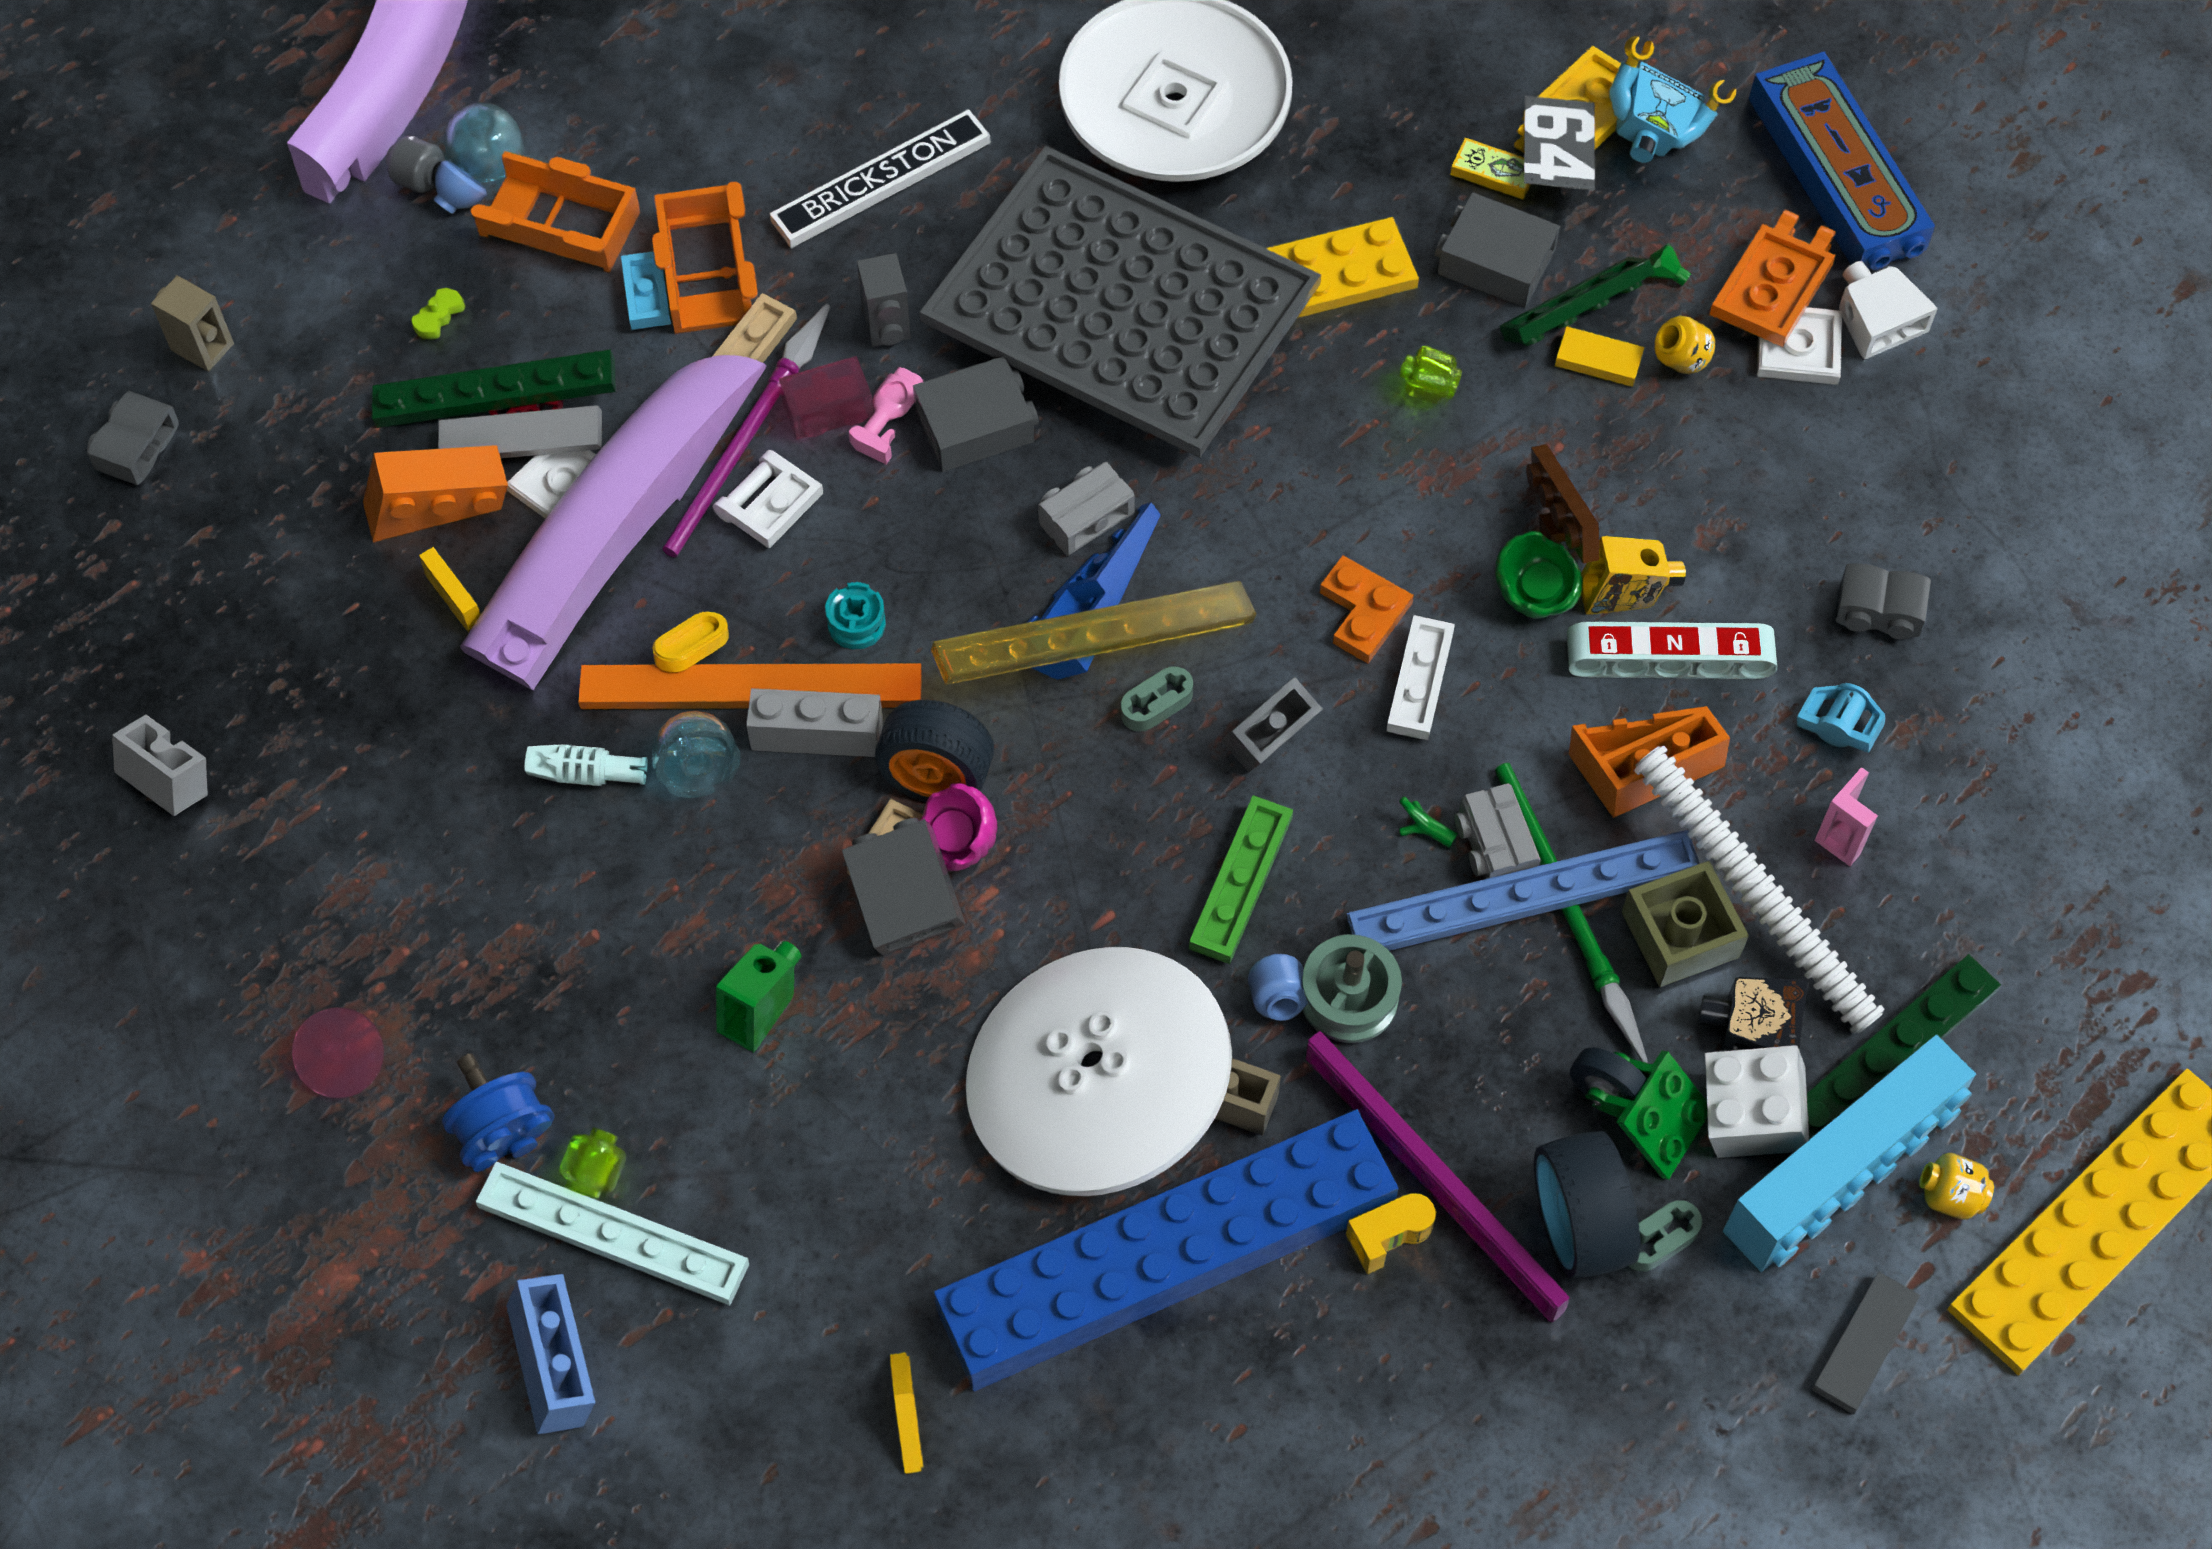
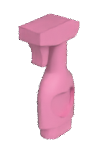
M898 367L894 374L887 375L873 396V415L864 427L854 426L849 430L850 443L857 451L887 465L892 458L890 443L895 438V431L889 429L881 438L878 435L888 421L902 417L909 411L914 404L913 385L922 383L923 379L902 367Z

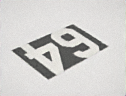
M1525 96L1524 183L1595 190L1593 102Z

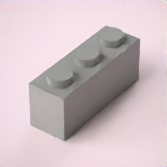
M751 688L747 717V732L751 751L875 757V749L883 725L880 695Z

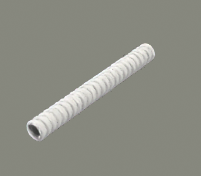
M1658 746L1635 765L1634 772L1637 775L1642 773L1645 777L1643 783L1645 785H1652L1654 788L1652 790L1653 795H1660L1662 797L1660 803L1663 807L1668 805L1672 809L1669 814L1680 819L1678 825L1681 828L1687 827L1689 830L1687 833L1690 839L1693 837L1697 839L1698 843L1696 846L1698 849L1704 848L1707 851L1705 857L1716 862L1714 868L1717 871L1722 869L1725 873L1723 879L1726 882L1731 880L1734 884L1732 887L1733 891H1740L1743 897L1741 900L1743 903L1749 902L1752 905L1750 911L1753 914L1757 912L1761 916L1759 922L1762 925L1767 923L1770 927L1768 933L1771 936L1774 934L1778 936V945H1785L1788 948L1786 952L1788 957L1794 956L1798 960L1795 965L1798 968L1803 966L1807 971L1804 976L1807 979L1813 978L1816 982L1813 987L1816 990L1820 988L1825 993L1822 996L1825 1001L1830 999L1834 1005L1831 1007L1833 1011L1839 1010L1843 1014L1840 1018L1843 1023L1848 1021L1852 1025L1850 1031L1855 1034L1856 1032L1860 1033L1883 1014V1006H1876L1873 1003L1875 997L1873 994L1867 995L1863 991L1866 988L1863 983L1857 984L1854 980L1857 975L1854 972L1850 974L1845 969L1848 966L1845 961L1840 963L1836 957L1839 954L1836 950L1831 952L1827 948L1829 942L1826 939L1821 941L1818 937L1820 931L1817 928L1812 930L1809 926L1811 920L1808 917L1805 919L1801 917V908H1794L1791 905L1793 901L1791 896L1785 897L1781 893L1784 888L1781 885L1775 886L1773 883L1775 877L1772 874L1769 876L1765 874V865L1763 863L1758 865L1755 862L1757 858L1755 853L1749 854L1745 850L1748 845L1745 842L1740 844L1737 840L1739 834L1736 831L1732 833L1729 831V822L1727 820L1722 822L1719 819L1721 815L1719 810L1713 811L1710 808L1712 802L1709 799L1704 801L1701 797L1703 791L1700 788L1697 790L1693 788V779H1686L1683 776L1685 773L1683 767L1677 768L1674 765L1676 759L1673 756L1668 758L1665 754L1667 748L1665 746Z

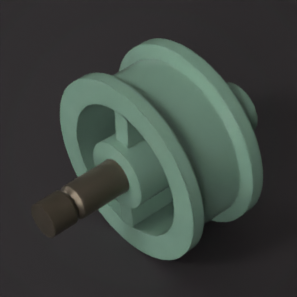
M1340 935L1324 941L1313 950L1304 966L1302 985L1308 1004L1304 1007L1303 1013L1315 1030L1321 1031L1327 1038L1338 1042L1358 1043L1378 1036L1391 1024L1398 1008L1402 976L1396 959L1382 944L1365 936Z

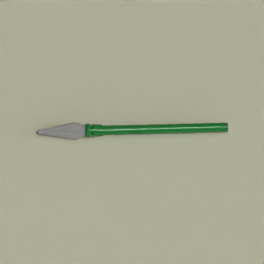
M1503 763L1495 768V773L1501 785L1508 783L1512 785L1541 859L1540 866L1557 862L1511 764ZM1579 904L1562 908V912L1587 961L1586 965L1594 981V988L1602 994L1605 1008L1640 1060L1647 1063L1648 1060L1628 998L1619 987L1620 979L1618 975L1614 973L1608 959L1602 954Z

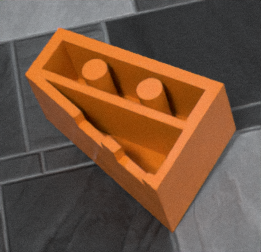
M497 445L373 453L363 500L372 541L376 542L501 510L508 484Z
M1704 706L1653 714L1652 719L1627 722L1626 718L1612 720V725L1587 728L1586 724L1573 725L1569 756L1611 816L1615 818L1660 797V795H1653L1652 790L1654 788L1651 784L1645 785L1643 783L1645 777L1642 773L1637 775L1634 772L1635 765L1658 746H1665L1667 748L1665 754L1668 758L1673 756L1676 759L1674 765L1677 768L1683 767L1685 770L1683 776L1686 779L1692 778L1695 781L1725 767L1730 737L1709 708Z

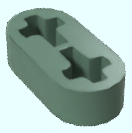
M1168 667L1129 690L1121 700V720L1123 724L1136 732L1146 731L1186 707L1193 697V678L1191 674L1181 667ZM1171 683L1175 687L1182 685V692L1179 694L1175 690L1167 692V684ZM1137 705L1139 708L1147 706V714L1143 715L1139 711L1132 714V706Z
M1676 1200L1639 1223L1640 1243L1646 1244L1654 1238L1658 1241L1653 1245L1650 1257L1645 1252H1641L1638 1261L1629 1265V1267L1637 1271L1652 1270L1696 1240L1702 1226V1215L1698 1208L1687 1201ZM1673 1215L1678 1220L1686 1217L1690 1221L1686 1229L1687 1232L1680 1227L1667 1234L1666 1230L1673 1221Z

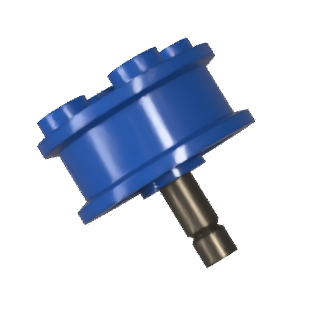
M473 1053L466 1054L458 1059L457 1064L463 1075H466L465 1079L472 1091L457 1101L445 1113L442 1125L447 1133L456 1134L463 1147L459 1154L463 1164L472 1167L474 1172H479L491 1167L500 1158L510 1153L514 1158H518L534 1150L538 1145L536 1139L551 1126L554 1120V1113L549 1106L541 1105L534 1093L537 1083L533 1075L528 1072H518L488 1082L482 1069L479 1068Z

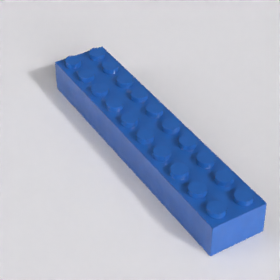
M1357 1109L934 1291L936 1310L973 1392L1345 1230L1349 1220L1396 1200L1399 1188Z

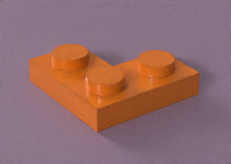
M1342 555L1320 585V594L1351 611L1334 634L1333 644L1369 664L1413 604V594Z

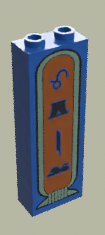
M1821 52L1755 74L1749 101L1827 227L1836 231L1834 238L1849 263L1853 264L1862 261L1868 270H1878L1890 262L1905 257L1913 258L1927 250L1935 228L1933 221L1826 53Z

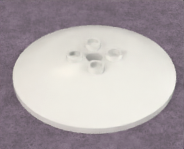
M1123 0L1094 16L1074 36L1062 60L1059 76V93L1063 113L1073 133L1087 149L1104 162L1117 169L1143 178L1160 181H1193L1210 178L1234 170L1256 157L1273 141L1282 128L1289 112L1292 96V74L1286 53L1276 36L1257 17L1234 3L1226 0ZM1177 92L1185 97L1181 100L1173 101L1168 99L1166 95Z
M1128 947L1090 949L1062 957L1041 967L1018 983L1001 999L983 1024L971 1051L966 1075V1098L970 1119L982 1144L994 1160L1008 1173L1037 1189L1068 1196H1093L1113 1193L1139 1185L1162 1173L1184 1157L1198 1143L1215 1119L1228 1088L1232 1067V1048L1227 1023L1216 999L1206 985L1186 967L1168 957L1151 951ZM1093 1051L1103 1053L1101 1060L1092 1067L1081 1066L1083 1058L1088 1053Z

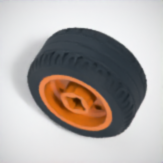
M915 700L895 707L885 720L875 749L876 765L887 782L901 793L922 802H927L931 794L947 789L953 783H962L981 791L994 757L993 739L985 726L966 710L937 700Z

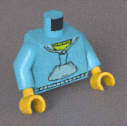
M1634 36L1625 43L1624 49L1628 58L1626 62H1621L1610 87L1609 96L1614 115L1617 117L1616 131L1618 135L1633 142L1630 150L1631 157L1638 162L1646 163L1653 159L1654 154L1664 156L1672 148L1682 149L1701 137L1718 113L1715 110L1720 104L1731 102L1735 98L1736 89L1733 88L1723 100L1718 97L1717 89L1724 80L1717 81L1709 89V101L1704 103L1705 95L1643 62L1638 65L1639 60L1648 59L1652 55L1654 44L1652 41H1646L1642 52L1637 54L1635 47L1639 37Z

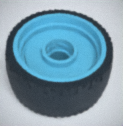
M1602 1131L1563 1137L1538 1146L1535 1149L1533 1163L1536 1193L1552 1250L1563 1272L1569 1278L1590 1277L1616 1271L1636 1263L1640 1254L1637 1210L1628 1175L1611 1138Z

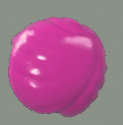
M953 783L949 788L935 792L928 798L920 820L925 819L933 828L947 871L953 872L966 869L978 863L981 858H984L995 844L998 828L995 811L988 798L978 789L962 783Z

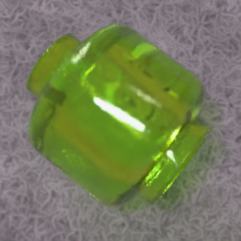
M1422 346L1414 356L1406 355L1399 377L1405 379L1404 390L1406 394L1438 405L1445 398L1450 400L1453 398L1462 375V369L1457 368L1455 356L1429 346Z
M592 1128L590 1135H574L569 1142L559 1168L560 1175L563 1179L567 1180L564 1187L599 1200L601 1193H612L616 1188L627 1158L625 1151L615 1145L618 1137L597 1128Z

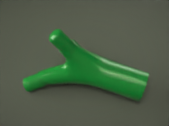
M1405 796L1400 798L1399 803L1415 821L1414 824L1399 829L1401 836L1414 833L1425 834L1446 847H1451L1458 835L1457 832L1429 816L1422 809L1418 801L1411 803Z

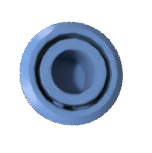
M448 160L441 161L435 175V186L438 194L434 198V201L453 214L457 208H470L480 203L487 196L486 188L472 176Z

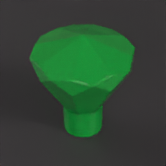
M1669 243L1650 256V262L1655 273L1649 276L1651 278L1672 279L1683 286L1691 275L1689 271L1681 266L1673 247Z

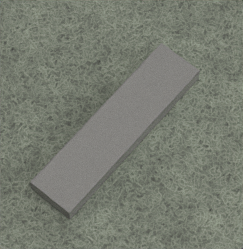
M597 405L439 420L438 449L497 445L500 458L598 450L602 448V410Z

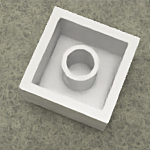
M1797 1045L1705 1053L1708 1134L1717 1158L1793 1153L1809 1141L1805 1065Z

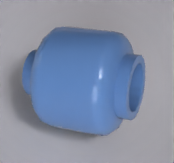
M1272 954L1257 961L1250 969L1248 984L1255 1009L1262 1016L1278 1021L1289 1020L1297 1016L1308 1004L1303 991L1302 977L1304 969L1300 961L1290 955Z

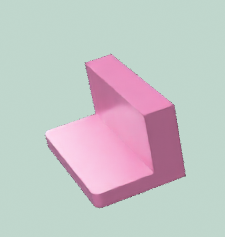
M1862 767L1831 801L1815 839L1818 844L1848 866H1851L1860 856L1878 815L1857 801L1869 774Z

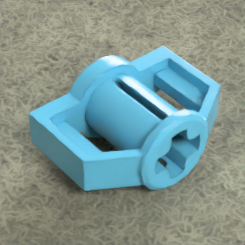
M1850 683L1813 688L1797 716L1798 727L1818 734L1826 743L1836 747L1851 746L1867 753L1870 752L1885 725V713L1868 692ZM1835 699L1826 716L1821 718L1816 716L1824 700ZM1869 710L1872 716L1863 732L1860 733L1853 730L1863 711Z

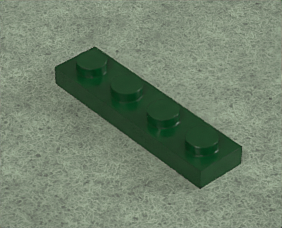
M1627 257L1499 326L1504 340L1521 343L1522 346L1535 344L1544 339V333L1552 328H1563L1576 322L1578 314L1586 310H1597L1610 303L1609 298L1618 293H1628L1642 286V280L1655 274L1650 259Z

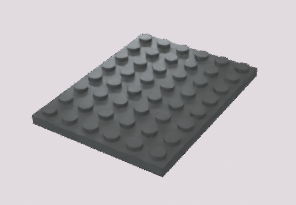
M1045 146L919 314L920 322L996 359L1005 357L1010 366L1200 458L1320 286L1321 274Z

